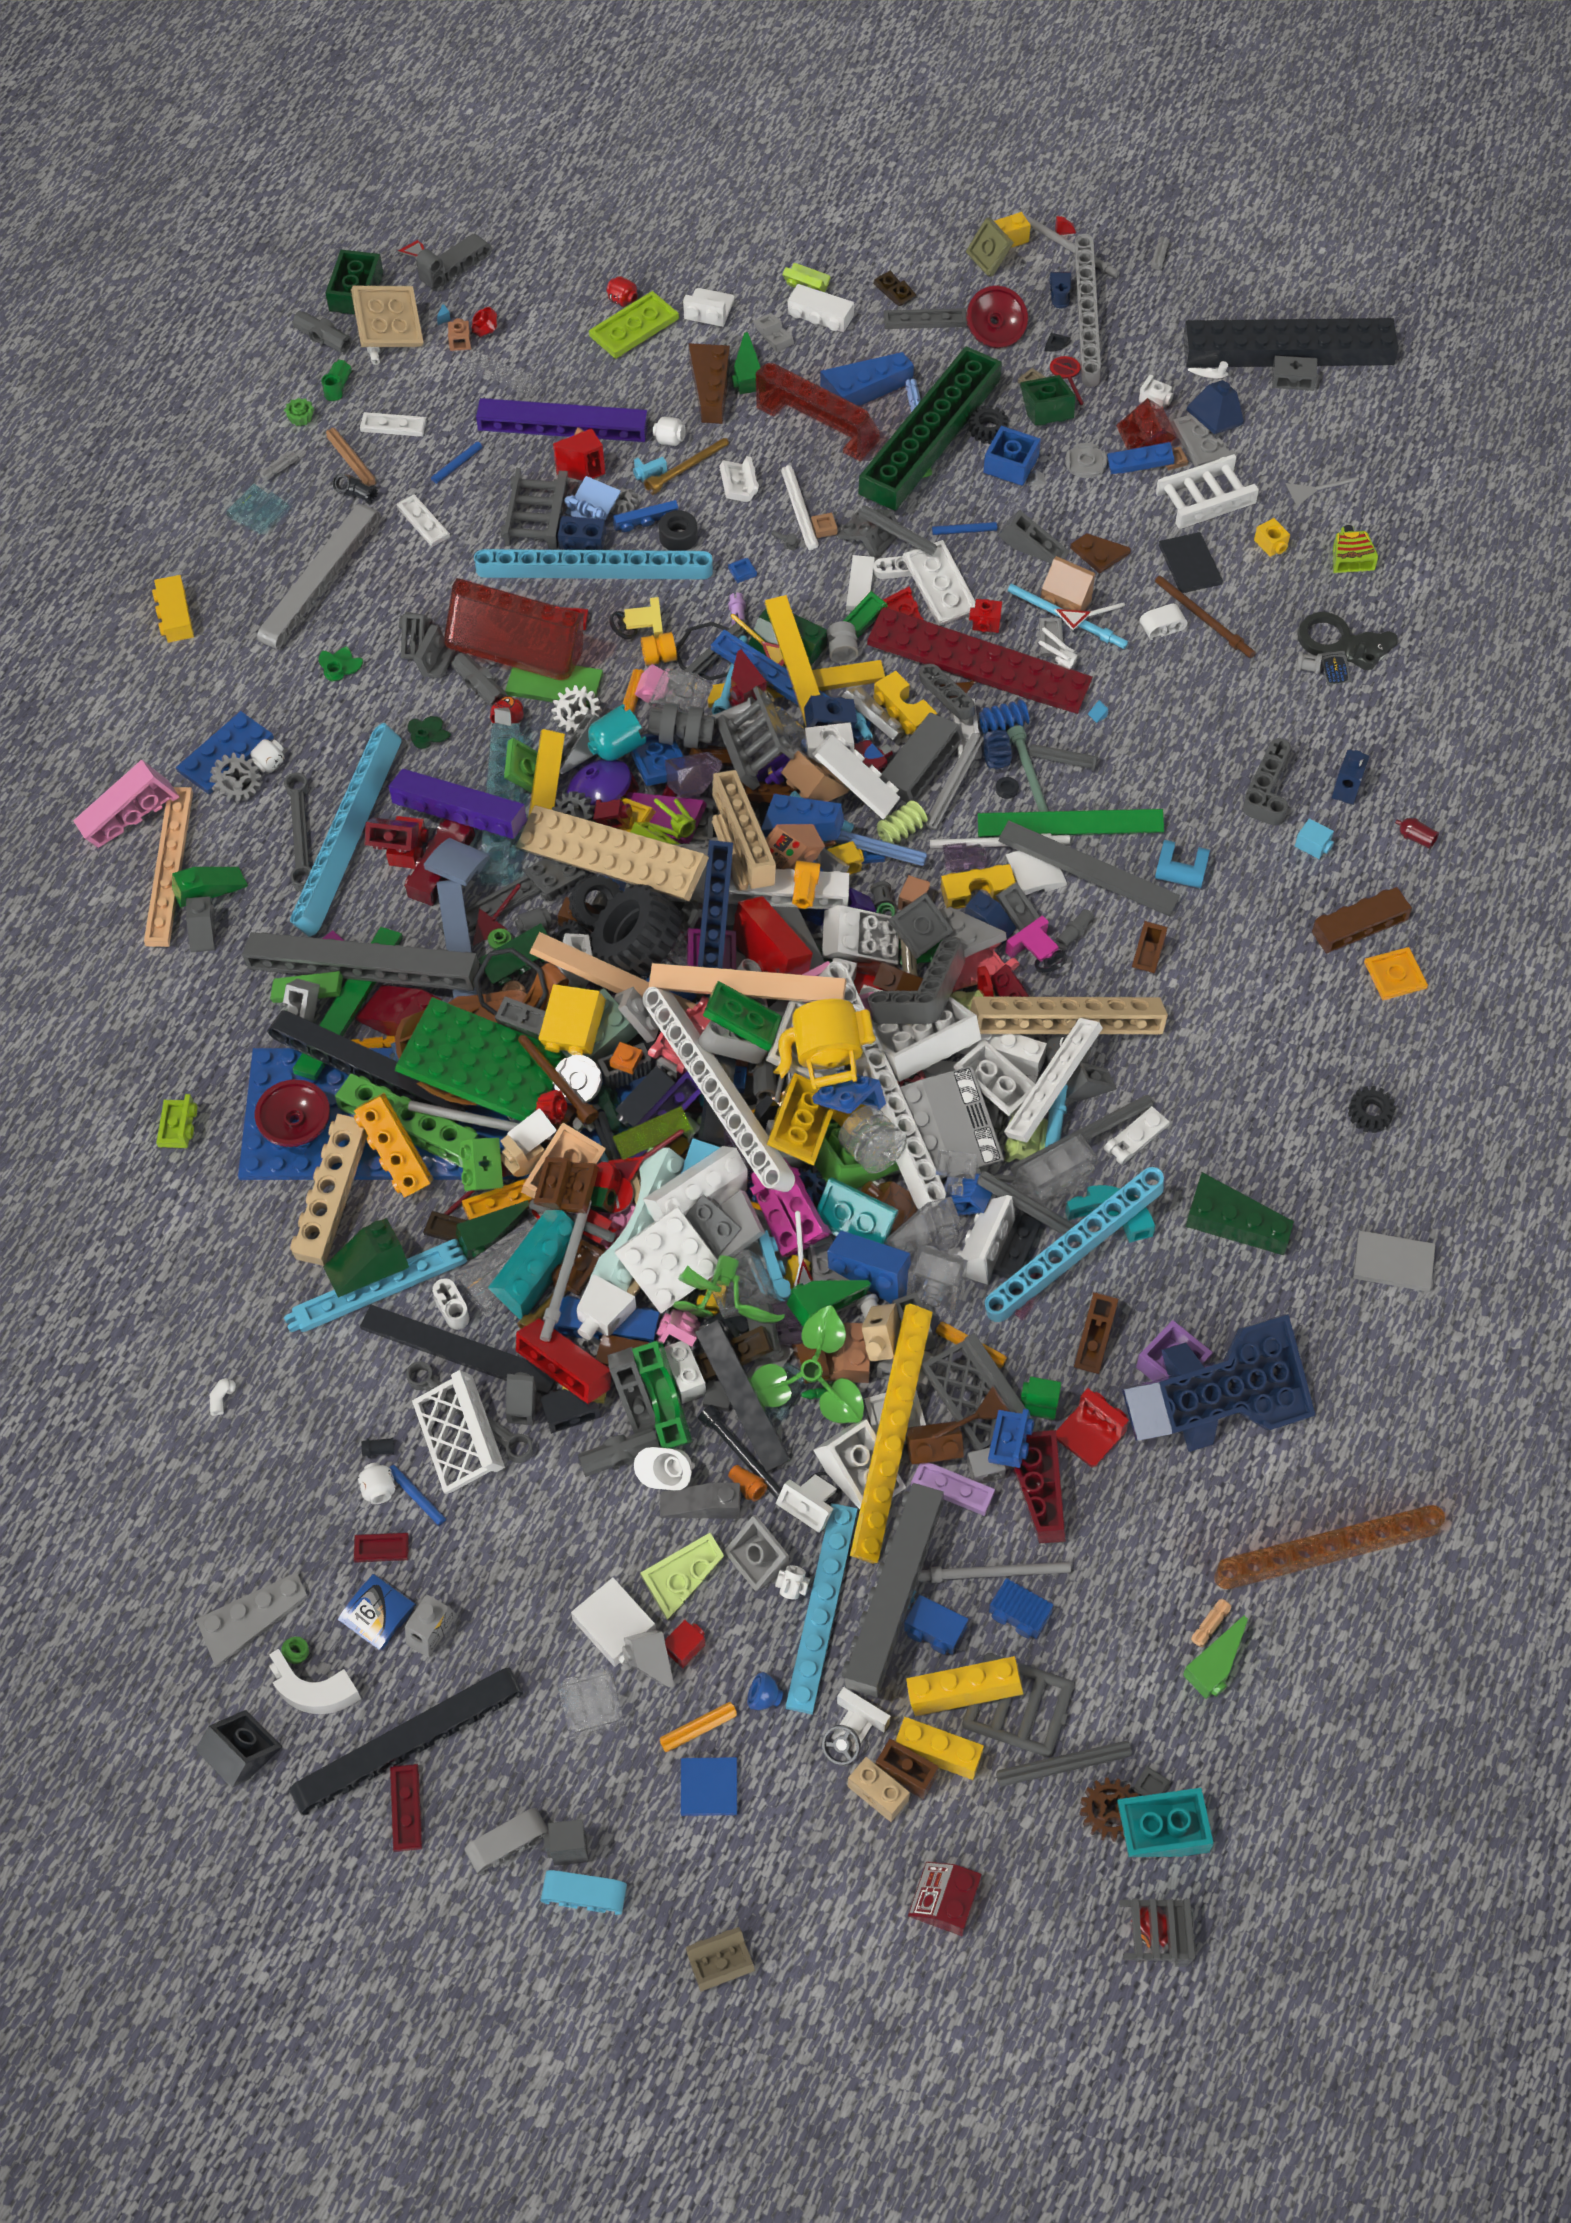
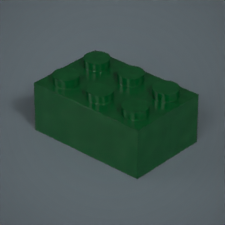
M340 250L325 292L330 312L355 314L351 293L352 286L380 285L384 273L380 254Z

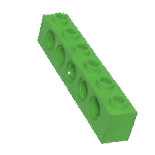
M350 1074L336 1093L335 1098L338 1108L353 1116L356 1115L354 1110L358 1106L385 1093L414 1145L463 1168L462 1159L459 1154L461 1141L479 1139L474 1129L468 1126L462 1127L452 1119L408 1110L409 1102L412 1100L405 1096L399 1097L393 1094L387 1087L376 1086L363 1076L358 1077ZM428 1128H434L433 1130L426 1131ZM449 1138H456L452 1141H447Z

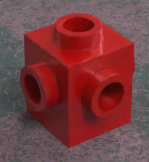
M976 599L975 608L970 607L969 621H973L972 630L999 633L1002 601Z

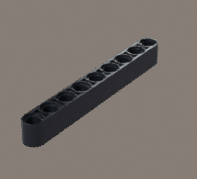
M280 1011L267 1030L274 1040L349 1075L366 1077L372 1084L379 1087H387L393 1094L399 1097L405 1096L415 1102L463 1112L469 1107V1105L450 1102L431 1094L417 1084L420 1082L419 1080L396 1072L397 1061L289 1011Z
M511 1668L501 1669L300 1779L289 1788V1792L302 1816L308 1815L311 1809L315 1807L321 1808L335 1800L334 1797L338 1794L343 1793L344 1795L359 1787V1783L367 1778L371 1780L384 1773V1769L391 1765L397 1766L409 1759V1755L416 1751L420 1753L435 1745L436 1740L442 1737L445 1739L460 1731L459 1728L465 1724L469 1726L484 1718L485 1713L491 1710L494 1712L509 1704V1700L516 1696L520 1698L524 1691Z

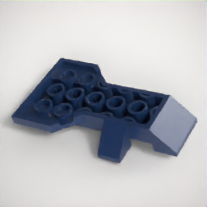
M1289 1314L1239 1328L1224 1359L1210 1364L1202 1365L1187 1343L1161 1349L1167 1374L1171 1376L1122 1389L1135 1441L1183 1431L1188 1452L1213 1445L1218 1420L1236 1413L1243 1415L1265 1430H1273L1316 1416ZM1273 1368H1276L1277 1374H1273ZM1251 1375L1254 1376V1381H1250ZM1228 1382H1231L1232 1388L1228 1390Z

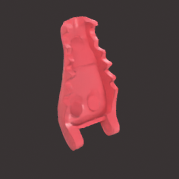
M1001 942L965 957V964L953 988V992L977 985V967L986 966L991 977L1005 964L1009 965L1014 971L1020 963L1016 958H1011L1005 964L994 951Z
M702 996L700 1002L693 1009L689 1007L685 1012L700 1035L711 1021L703 1016L709 998L706 996ZM661 1032L656 1042L649 1049L648 1055L654 1059L661 1055L678 1065L676 1068L677 1072L685 1074L687 1069Z

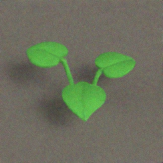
M719 1256L711 1282L700 1276L689 1266L679 1275V1281L697 1289L708 1290L702 1303L697 1306L686 1301H676L672 1307L680 1311H688L699 1318L709 1319L713 1317L714 1314L704 1308L712 1292H721L722 1288L716 1284L729 1286L730 1282H733L735 1308L739 1309V1314L760 1323H775L782 1320L785 1314L775 1315L740 1303L738 1286L740 1276L735 1275L739 1261L732 1257Z
M830 1305L820 1309L807 1320L803 1327V1344L807 1348L816 1349V1352L812 1359L806 1360L802 1364L801 1372L787 1380V1374L782 1367L776 1364H766L758 1368L752 1375L750 1381L763 1406L779 1407L787 1403L792 1396L788 1384L803 1377L808 1382L819 1381L828 1390L822 1394L819 1401L820 1410L825 1418L836 1423H858L862 1420L864 1404L858 1387L850 1380L844 1378L837 1379L831 1387L822 1378L823 1370L817 1361L821 1350L826 1353L836 1352L843 1346L846 1339L844 1324L833 1306Z

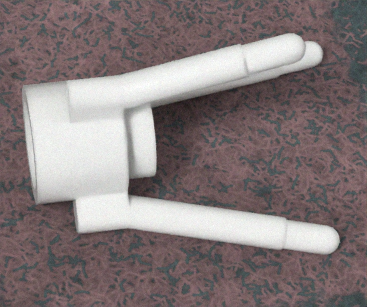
M1042 628V631L1062 649L1059 651L1041 640L1038 642L1039 645L1057 655L1055 661L1058 662L1057 665L1070 670L1078 657L1074 653L1075 650L1066 646L1048 629Z

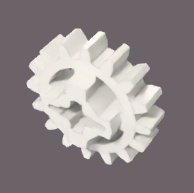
M574 685L573 691L566 687V694L563 695L559 692L560 700L553 701L557 707L552 709V713L557 715L553 719L555 723H559L558 726L561 730L566 728V732L569 735L573 730L576 731L586 713L597 715V713L602 712L601 707L597 706L600 704L599 699L594 698L595 694L593 691L587 694L588 690L586 687H583L581 691H579L577 685ZM586 700L590 702L591 710L586 707ZM580 707L581 711H576L574 714L573 710H578ZM562 711L568 714L567 721L563 718Z

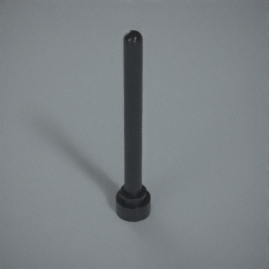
M714 1405L706 1407L699 1414L698 1420L705 1427L713 1428L753 1474L764 1479L769 1492L778 1499L782 1489L721 1422L722 1418L718 1409Z

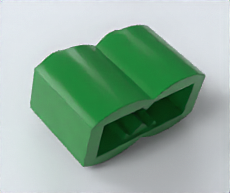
M1030 1376L1029 1382L1024 1381L1020 1401L1026 1409H1029L1032 1417L1054 1421L1061 1382Z

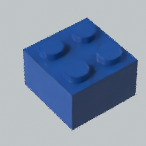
M1001 426L985 454L983 473L1023 486L1039 458L1041 439Z

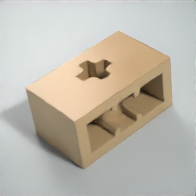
M867 1757L862 1760L848 1777V1787L890 1822L894 1820L909 1801L910 1792Z

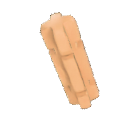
M1224 1599L1218 1600L1214 1608L1201 1623L1199 1629L1192 1635L1191 1640L1199 1647L1205 1646L1209 1636L1213 1635L1224 1617L1230 1612L1231 1605Z

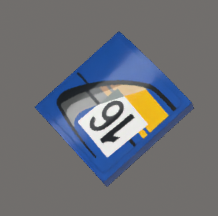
M372 1574L354 1595L337 1620L377 1649L383 1650L396 1629L405 1623L416 1603L376 1574Z

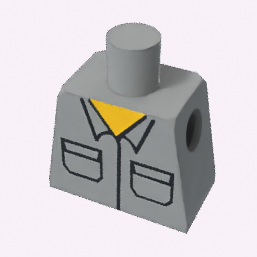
M425 1595L406 1623V1645L429 1658L457 1614L442 1602L429 1595Z

